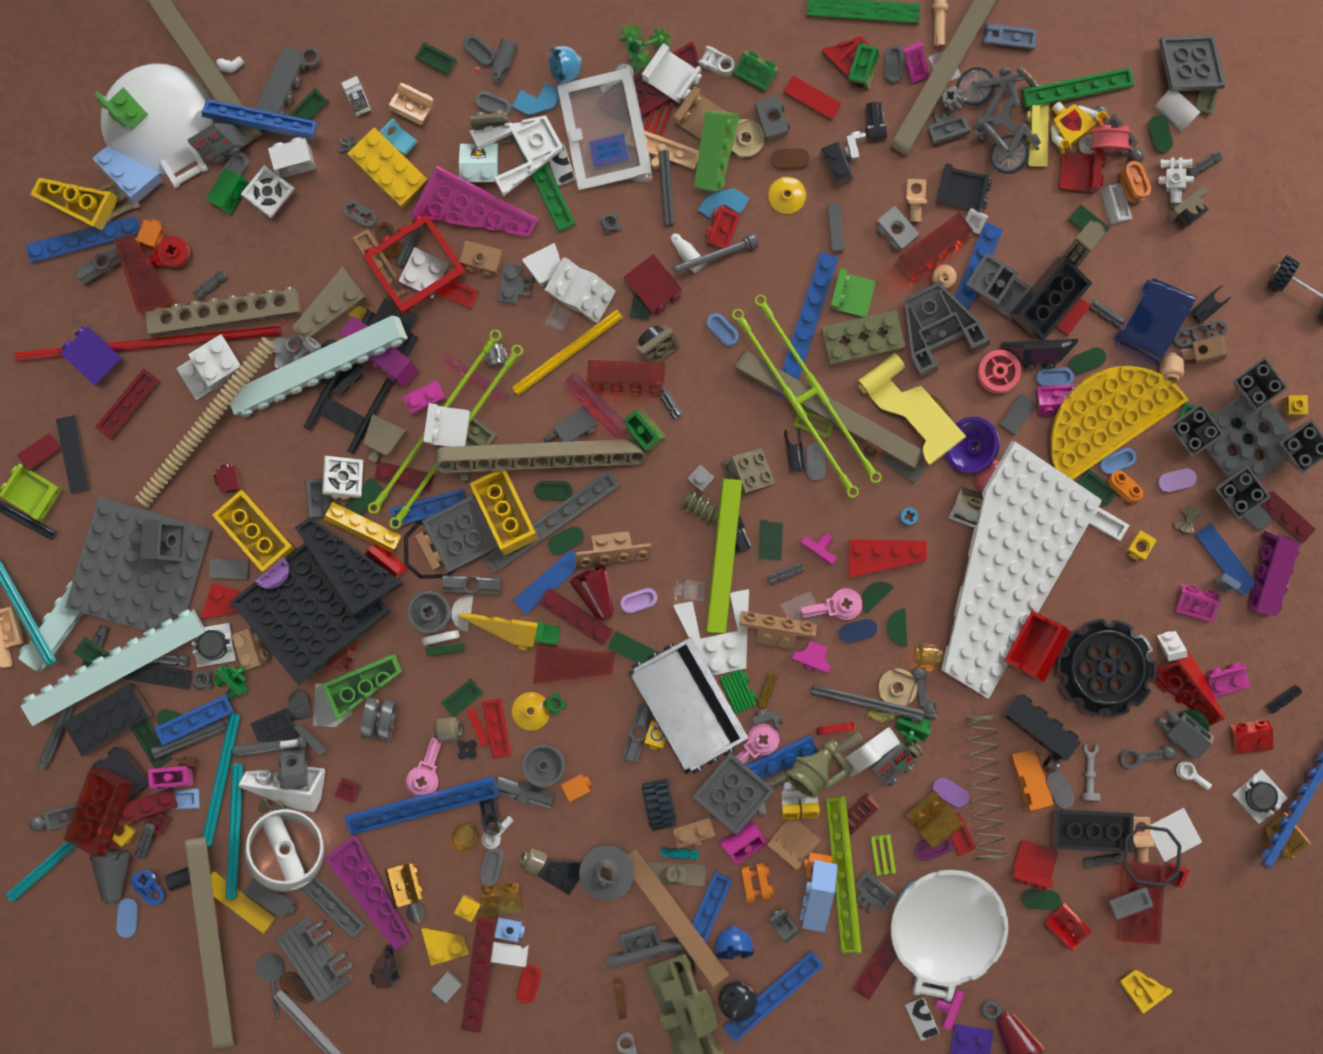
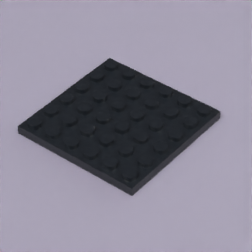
M305 543L285 558L289 564V574L282 585L273 589H265L259 587L254 582L230 601L298 686L391 613L380 600L354 617Z

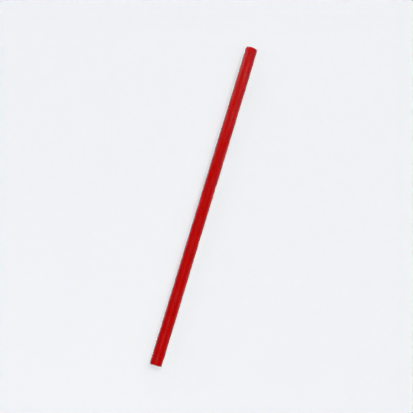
M280 326L106 344L115 352L208 343L220 334L224 337L225 341L281 335ZM62 348L14 353L16 362L64 356L61 354Z

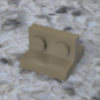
M960 486L949 514V519L972 528L976 527L983 501L982 494Z

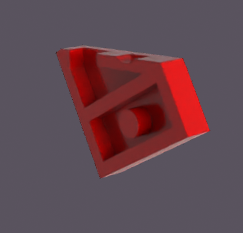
M862 36L852 38L850 41L840 42L835 46L825 47L822 49V53L848 77L859 43L870 44Z
M212 582L201 618L207 619L210 617L239 614L230 601L239 595L241 591Z

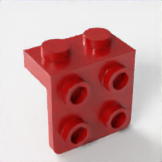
M1095 150L1093 154L1065 152L1062 154L1059 188L1096 193L1104 183V175H1101V169L1105 167L1106 157L1103 156V150Z
M1022 840L1011 877L1016 878L1015 882L1020 884L1034 883V888L1043 891L1046 890V887L1052 888L1053 881H1051L1058 851Z

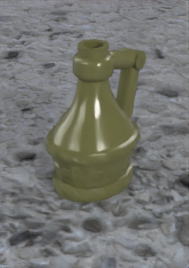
M831 739L823 745L820 752L810 756L796 757L792 769L786 773V778L799 792L807 797L815 798L824 787L830 789L849 776L853 768L838 753L839 744ZM831 757H834L843 770L828 779L829 762Z

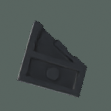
M287 708L250 723L257 741H288L298 739L299 737L294 729L295 726Z
M547 859L537 876L570 895L580 879L579 870L582 860L578 862Z

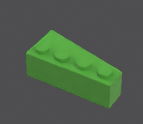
M722 110L705 111L694 187L710 191H720L724 187L725 175L740 114Z
M395 653L322 684L337 720L403 671Z

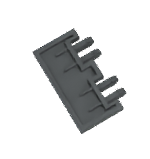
M307 916L275 938V941L319 1004L351 982L347 974L340 979L338 976L353 965L350 962L339 971H334L331 966L343 960L346 955L343 952L328 963L327 960L334 956L325 942L318 947L316 944L329 936L331 932L329 930L325 931L321 936L313 940L310 933L321 928L324 922L321 920L306 930L305 928L312 924Z

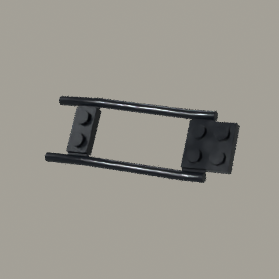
M385 297L377 313L375 314L367 310L361 322L369 327L392 315L399 317L407 339L402 341V345L398 346V348L402 350L401 353L408 357L418 336L410 332L419 315L408 311L401 316L392 301ZM340 370L335 373V376L329 378L303 427L310 431L318 414L356 434L347 449L348 452L354 454L369 426L372 415L376 414L394 381L386 378L364 417L328 397L342 373Z

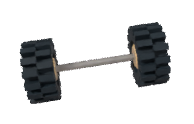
M1288 255L1280 262L1268 282L1269 285L1282 292L1290 280L1323 299V294L1293 277L1300 262ZM1323 307L1319 312L1321 317H1323Z

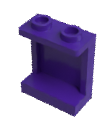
M82 326L75 333L77 337L72 342L68 340L61 347L63 349L61 354L92 384L96 385L122 357L107 345L89 326L86 328Z

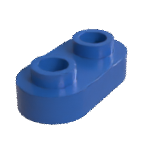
M135 873L130 881L131 887L149 905L154 906L162 903L165 898L164 890L156 882L152 887L139 888L134 881L137 874ZM144 876L143 879L146 883V881H149V877ZM153 892L158 893L157 899L152 897Z

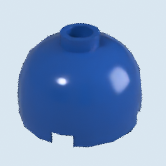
M728 927V930L723 931L717 936L715 955L717 958L734 960L736 956H741V959L753 956L752 939L748 933L739 930V927Z

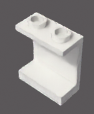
M664 43L642 73L644 81L679 104L683 99L687 98L693 84L697 85L702 78L701 67L697 66L695 69L672 54L670 47Z

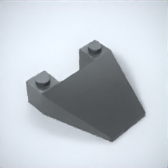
M939 282L904 298L912 360L921 379L938 371V365L932 353L965 337L973 353L990 345V340L981 322Z

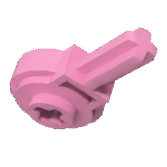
M843 588L838 590L832 598L826 599L825 603L802 607L801 614L803 618L828 614L829 617L836 616L841 620H851L860 613L862 599L856 591L850 588ZM844 599H846L847 602H851V605L848 607V609H846L845 606L841 605L844 602Z
M766 723L757 724L752 727L748 734V741L743 745L745 748L736 757L745 764L751 757L755 759L758 755H769L774 752L779 744V734L776 728ZM759 735H768V743L760 744L758 742L760 740Z
M435 737L431 738L424 761H420L418 767L412 769L407 776V789L415 797L433 793L438 788L439 779L436 774L437 766H435V762L442 743ZM424 776L427 784L420 787L418 779H422Z

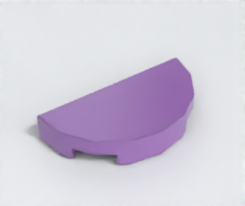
M284 556L254 581L255 584L265 589H273L282 585L289 574V564Z

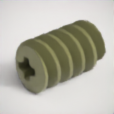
M696 489L693 492L689 490L680 508L682 509L687 506V513L694 510V517L700 514V521L707 518L706 524L709 525L713 522L714 525L718 519L719 508H716L717 502L715 501L710 505L709 497L704 501L703 493L697 497Z

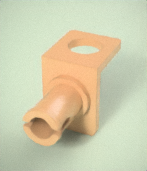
M925 179L907 180L906 201L911 204L909 221L920 222L922 220V204L927 203L925 199ZM914 183H919L922 186V191L919 194H914L911 191V186Z
M1134 817V829L1138 822H1144L1150 826V817ZM1145 829L1133 835V844L1137 847L1136 861L1139 863L1149 862L1148 847L1154 846L1150 830Z

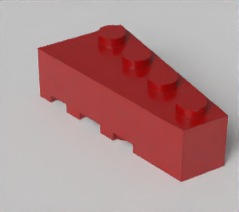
M849 539L848 579L923 563L927 560V541Z

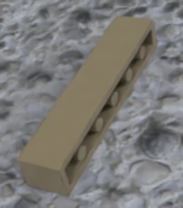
M1091 220L1062 257H1068L1078 268L1106 234L1104 227L1100 223Z

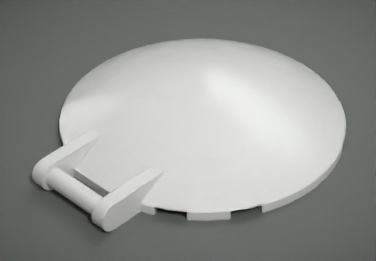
M167 64L144 65L129 71L117 80L109 90L106 98L110 100L124 87L149 115L131 130L127 126L125 128L113 120L108 114L109 111L102 107L101 130L106 145L159 174H167L175 188L180 187L181 183L202 171L206 172L208 168L202 157L187 141V139L213 124V119L204 118L201 114L206 100L210 99L202 84L187 71ZM197 161V166L175 177V173Z
M958 870L934 872L914 882L898 900L891 921V938L896 954L903 965L916 976L912 993L915 995L925 994L944 998L945 1001L949 1002L953 999L956 985L977 979L986 973V970L994 962H997L1005 947L1008 935V918L1003 902L996 891L978 876ZM923 982L940 986H945L947 988L946 991L935 988L922 986Z

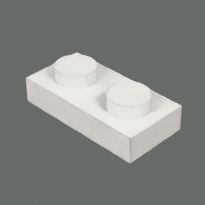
M1176 631L1157 635V641L1168 661L1188 657L1187 650Z

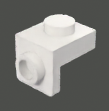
M860 131L852 132L846 137L847 146L844 147L846 158L849 157L851 163L859 159L856 142L865 141L866 134L860 133Z

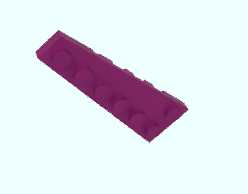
M356 834L324 858L395 951L412 939Z

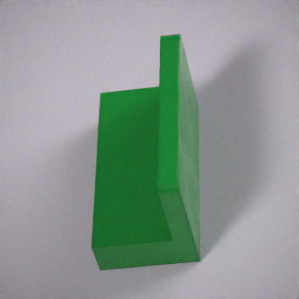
M859 43L848 77L849 81L864 84L866 89H870L880 58L877 47Z
M224 168L207 195L206 200L231 215L242 198L241 193L248 186L249 182L241 175Z

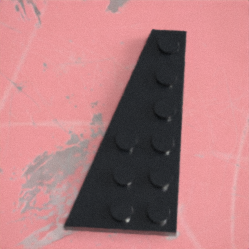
M309 517L294 527L354 617L404 585L398 578L392 576L384 568L382 569L374 561L348 545L343 539L334 535L313 518Z

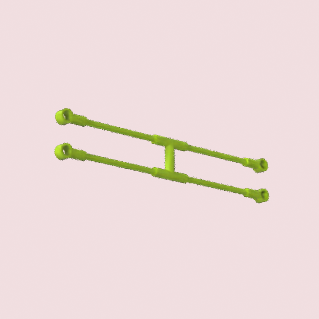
M758 295L755 298L756 306L760 307L766 317L770 319L806 374L805 377L812 386L810 390L796 398L791 389L786 386L751 332V328L744 318L743 311L735 309L732 313V318L738 321L743 331L748 334L783 388V392L801 420L803 419L840 476L839 479L847 490L848 497L855 498L859 493L858 488L853 486L846 474L842 472L800 404L817 394L863 462L862 465L869 474L871 483H879L881 474L875 471L869 460H866L840 420L818 381L809 372L777 323L773 312L766 303V297ZM758 298L764 299V303H763V304H759V303L757 302V299H758ZM736 312H739L742 316L740 318H736L734 314ZM872 475H878L879 480L874 481L872 479ZM850 489H855V490H856V494H855V495H851V494L849 493V490H850Z
M492 330L490 332V338L482 348L483 351L447 402L441 407L448 408L486 353H489L493 345L502 339V334L499 330ZM494 333H499L497 339L493 338ZM520 345L512 347V353L504 363V367L470 413L469 423L507 369L513 365L517 357L523 355L524 350ZM516 348L521 349L519 354H515L514 350ZM425 431L384 491L382 490L376 500L368 505L370 513L377 514L380 512V506L388 496L387 493L423 444ZM436 463L406 506H403L397 516L390 520L391 528H401L402 520L410 511L409 508L437 470ZM377 505V510L373 512L371 507ZM394 520H398L399 525L397 527L393 526Z

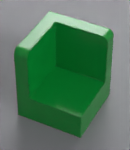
M537 622L534 641L558 645L560 626Z

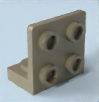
M502 110L493 111L492 114L477 112L473 116H469L470 124L474 131L483 130L484 127H498L509 123L507 112ZM511 135L494 143H498V145L512 144Z
M762 448L732 456L721 463L726 479L742 480L741 496L750 491L775 484Z

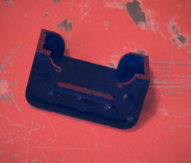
M1153 277L1144 284L1142 288L1145 290L1144 295L1124 329L1120 328L1115 336L1117 339L1115 345L1155 367L1166 354L1197 296Z

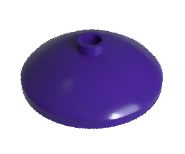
M967 417L958 421L955 425L966 438L945 453L949 463L960 472L967 474L979 473L987 469L998 455L1000 447L998 432L989 421L980 417Z

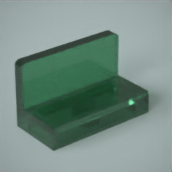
M760 520L758 560L780 561L782 559V522Z

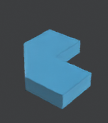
M546 82L538 99L521 90L512 108L527 116L555 109L560 100L558 88Z
M734 188L711 193L706 196L698 212L711 219L714 208L723 205L741 214L750 198Z

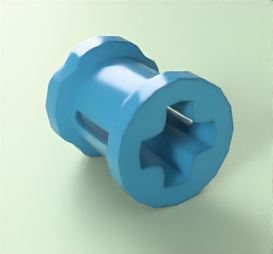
M914 508L904 509L899 517L901 524L907 527L914 525L918 520L917 511ZM907 512L909 515H913L911 522L909 521V519L905 520L904 518L907 515Z

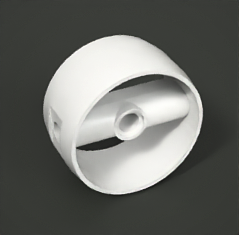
M283 809L270 812L261 817L248 833L245 843V859L248 869L260 884L269 889L283 892L299 889L316 876L323 862L324 841L317 825L308 816L298 811ZM283 820L302 824L312 832L317 840L320 854L316 864L307 874L303 870ZM262 828H264L286 881H276L264 876L257 870L251 860L249 853L251 843ZM281 847H288L290 852L286 855L279 852Z

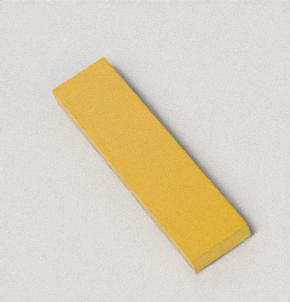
M213 871L211 880L214 897L264 934L276 917L238 888L237 898L227 899L226 879Z

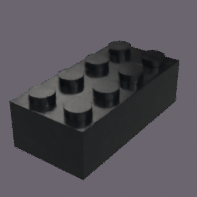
M1057 257L1009 314L1034 339L1045 340L1093 283L1068 257Z
M128 683L63 722V725L81 756H89L154 716L137 686L133 683Z
M1025 694L1014 695L1000 714L1051 754L1059 757L1060 761H1068L1081 744L1078 740L1079 736L1071 730L1066 731L1063 729V724L1056 718H1049L1047 716L1048 712L1042 707L1032 705V700Z
M1053 810L1051 848L1124 852L1125 837L1134 830V813ZM1133 836L1128 840V852L1132 853Z

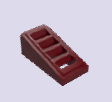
M868 793L847 812V817L856 825L853 827L848 822L851 835L880 807ZM864 800H865V802L872 808V810H870V809L863 803ZM858 806L867 813L866 816L857 808ZM852 812L861 819L860 822L851 814Z

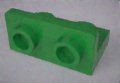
M746 50L739 59L733 73L766 91L779 68L776 67L775 62L769 59L765 61L760 58V54L757 52Z

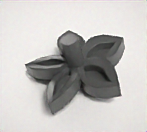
M354 135L350 136L348 141L346 138L340 137V142L343 145L337 151L344 152L346 150L347 154L356 145L354 143Z

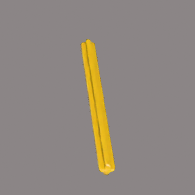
M615 310L512 387L514 393L517 396L522 394L622 319L620 312Z

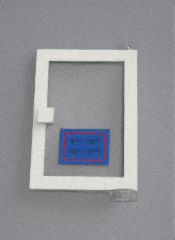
M626 65L615 67L616 71L557 85L579 191L634 178L635 183H645L653 180L652 166L631 68H627Z

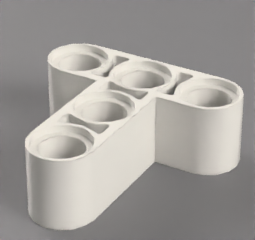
M890 727L844 758L848 765L853 768L850 774L851 777L871 766L901 743Z

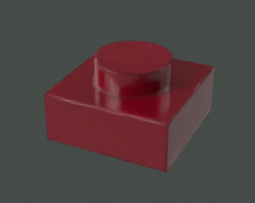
M341 778L334 796L353 803L360 785Z
M160 813L148 817L144 825L146 823L155 825L154 833L162 835L171 818Z

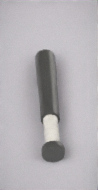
M300 736L298 739L288 741L279 740L234 746L232 748V755L235 758L298 746L305 748L306 739L304 736Z

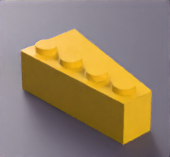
M38 178L30 194L102 231L119 199V196L111 192Z

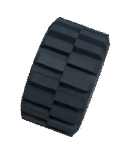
M661 779L643 783L642 793L651 830L656 831L676 826L677 821L668 781Z

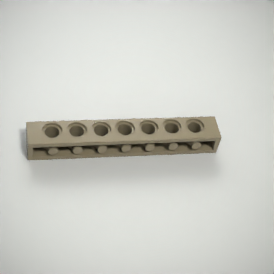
M293 287L282 288V291L278 292L266 290L263 291V294L258 295L256 293H246L244 297L238 298L232 295L225 297V300L212 298L207 299L205 303L192 301L188 302V305L185 306L172 304L169 305V308L162 309V307H152L150 311H145L147 331L151 337L302 315L299 292L297 289H293ZM284 299L283 306L276 307V301ZM264 301L266 303L265 307L262 310H258L257 304ZM241 304H246V310L242 313L238 312V307ZM222 307L228 308V312L225 315H219V310ZM203 310H209V315L206 318L200 317ZM184 313H190V318L187 321H182L181 319ZM170 315L171 321L168 324H163V318Z

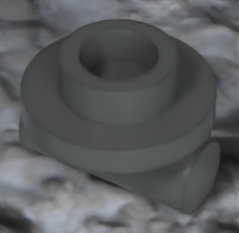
M418 903L408 905L406 917L414 924L419 923L425 917V909Z

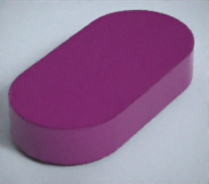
M949 837L936 849H933L926 840L920 841L915 848V854L923 861L939 857L951 851L953 840Z

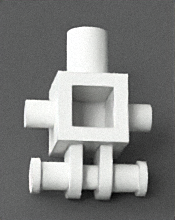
M1182 157L1179 160H1174V158H1171V160L1161 159V169L1171 167V169H1167L1166 177H1159V184H1166V190L1170 192V204L1179 205L1182 202V192H1186V184H1194V176H1186V169H1182V167L1192 168V159L1183 160Z

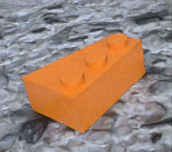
M1031 748L1010 754L1025 810L1033 811L1054 805L1050 789L1046 784V774L1040 766L1041 757L1039 752H1035V749Z

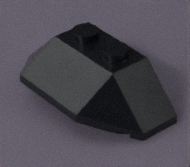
M1078 338L1001 342L999 348L1014 354L1019 360L1021 367H1025L1026 370L1036 369V366L1055 368V365H1058L1078 343Z

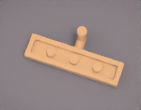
M630 125L625 143L627 146L637 149L633 127ZM644 131L648 152L655 156L651 161L654 169L659 168L658 152L660 150H668L671 162L695 170L698 163L699 150Z

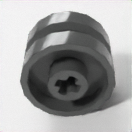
M433 591L420 592L414 596L409 603L407 611L409 621L413 627L422 633L430 635L440 633L446 629L452 617L451 605L447 599ZM432 610L434 612L433 616H428L427 611Z
M367 698L361 725L362 739L372 740L377 730L378 741L389 743L395 724L396 701L385 700L380 710V700L378 698Z
M544 744L531 748L525 754L522 768L526 779L533 785L550 787L561 780L566 770V763L562 753L557 748ZM546 762L548 766L543 770L540 764Z

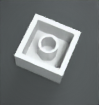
M294 138L289 143L283 144L280 142L268 148L274 171L281 178L316 169L310 146L305 138Z

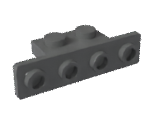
M653 925L619 934L622 952L607 955L604 958L607 969L618 968L621 965L637 963L643 959L656 958L666 953H675L682 949V945L677 937L660 941L657 927Z

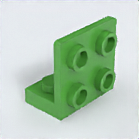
M124 87L110 100L98 91L94 93L99 98L97 102L104 109H107L110 117L124 128L127 126L133 130L149 115Z
M840 268L830 309L859 317H867L876 282L847 274L848 270Z

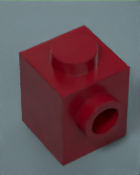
M224 464L220 466L221 469H216L217 475H214V482L216 486H219V491L222 494L242 490L237 467L232 466V464Z

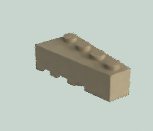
M341 267L292 327L302 341L306 337H311L315 340L349 315L355 308L366 302L367 299L345 269Z

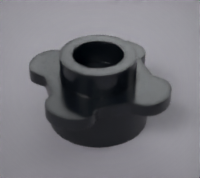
M461 740L457 743L459 759L476 758V742L474 740L469 742Z

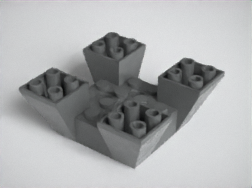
M1266 357L1233 379L1238 398L1216 414L1211 416L1203 404L1200 403L1169 426L1192 457L1205 449L1224 474L1225 478L1215 489L1238 520L1271 497L1258 479L1286 460L1304 474L1323 460V434L1312 419L1291 430L1270 401L1288 389V387ZM1234 418L1240 421L1238 429L1233 428L1231 425V421ZM1261 422L1267 425L1265 433L1259 431L1258 427ZM1246 433L1252 438L1250 444L1243 442V436ZM1229 445H1233L1236 448V453L1233 456L1227 453ZM1257 449L1263 452V457L1260 460H1257L1254 456V452Z

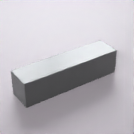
M840 203L828 204L832 253L844 252Z

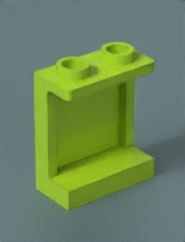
M19 464L11 470V477L8 482L1 486L0 497L42 522L62 489L35 472L28 471L25 466Z

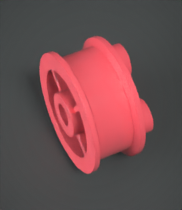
M1099 125V127L1090 130L1092 146L1089 147V150L1126 152L1131 150L1129 135L1132 134V131L1129 130V126L1111 128V125Z
M994 350L988 353L982 359L977 369L979 383L986 391L993 394H1003L1010 391L1021 377L1019 360L1014 354L1006 350ZM997 369L1001 370L1002 374H998Z

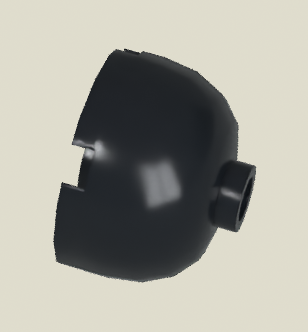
M734 981L725 985L720 991L718 1006L723 1015L728 1019L736 1022L745 1021L754 1014L753 1012L758 1006V996L747 983Z

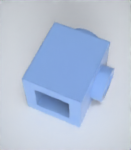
M499 917L495 938L518 942L519 938L524 936L525 927L522 926L521 921Z

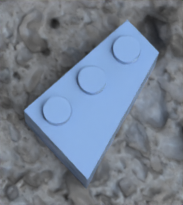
M108 146L93 157L96 167L133 205L138 203L162 182L158 172Z
M814 860L811 880L807 882L806 893L808 895H804L802 907H805V909L801 908L799 920H803V929L825 932L835 893L838 864Z

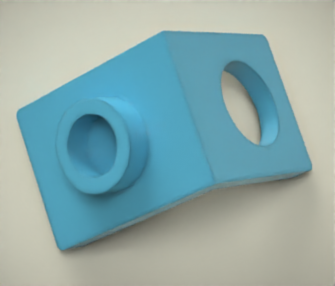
M391 119L380 131L404 155L417 143V140L402 130L394 119ZM394 126L393 134L387 135L388 129Z

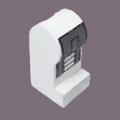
M356 76L342 82L343 88L357 116L371 111L358 77Z

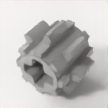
M955 86L950 87V89L946 88L941 96L944 101L942 105L946 108L949 107L952 111L958 107L962 108V103L966 101L963 96L964 92L961 89L957 90Z
M494 344L489 353H486L484 356V361L488 362V366L504 364L507 358L506 349L502 348V344Z

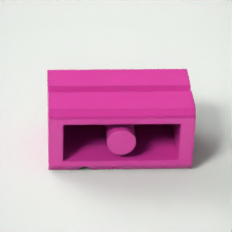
M438 381L430 383V386L426 385L402 396L412 416L427 410L429 403L438 405L447 401Z
M192 766L148 769L150 789L193 786Z
M752 821L747 823L737 835L733 833L719 842L735 866L767 845L762 833Z

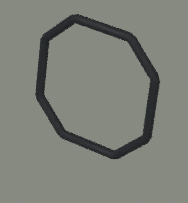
M422 521L416 522L404 536L405 565L421 579L451 576L455 570L447 574L421 575L408 563V536L419 525H423Z
M1139 825L1125 837L1123 868L1135 883L1165 887L1179 875L1181 844L1169 829ZM1140 829L1167 832L1178 846L1176 873L1164 883L1138 880L1127 867L1128 840Z

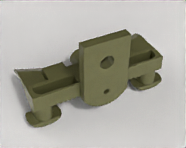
M681 949L675 952L674 958L644 967V972L662 1011V1015H660L661 1025L664 1031L669 1033L673 1054H724L721 1045L715 1043L711 1033L718 1027L713 1002L706 990H697L693 978L696 968L693 958L687 950Z

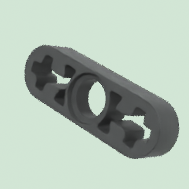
M1217 320L1177 331L1172 337V342L1178 348L1192 346V343L1226 335L1228 326L1224 321ZM1216 325L1223 328L1220 334L1218 331L1209 333V330L1216 328ZM1197 329H1202L1205 332L1204 339L1196 338L1195 331ZM1188 331H1191V338L1186 339L1184 344L1177 340L1180 334L1182 337L1190 335Z

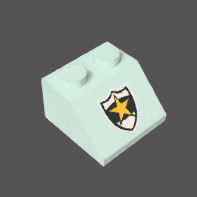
M498 143L489 144L481 149H477L475 144H460L459 177L467 182H495L494 177L499 176Z

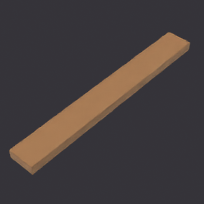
M635 849L628 854L634 867V880L712 986H716L730 974L639 851Z

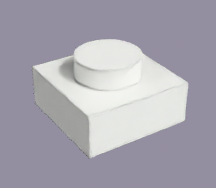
M971 208L962 227L980 234L988 216Z

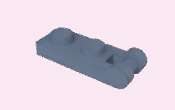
M984 24L985 36L982 39V44L1035 49L1036 29ZM993 32H998V37H992Z

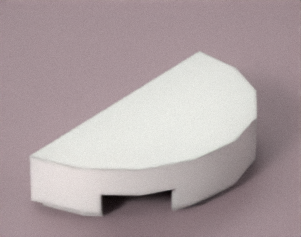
M474 594L460 597L452 608L454 624L460 630L467 633L469 622L459 618V613L471 614Z

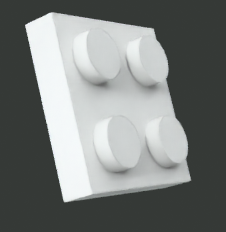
M414 247L398 282L420 292L443 277L449 263Z

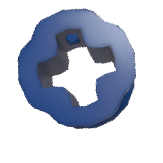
M145 870L138 872L134 881L139 888H149L155 883L156 877L151 871ZM144 876L149 877V881H146V883L141 881V878H144Z

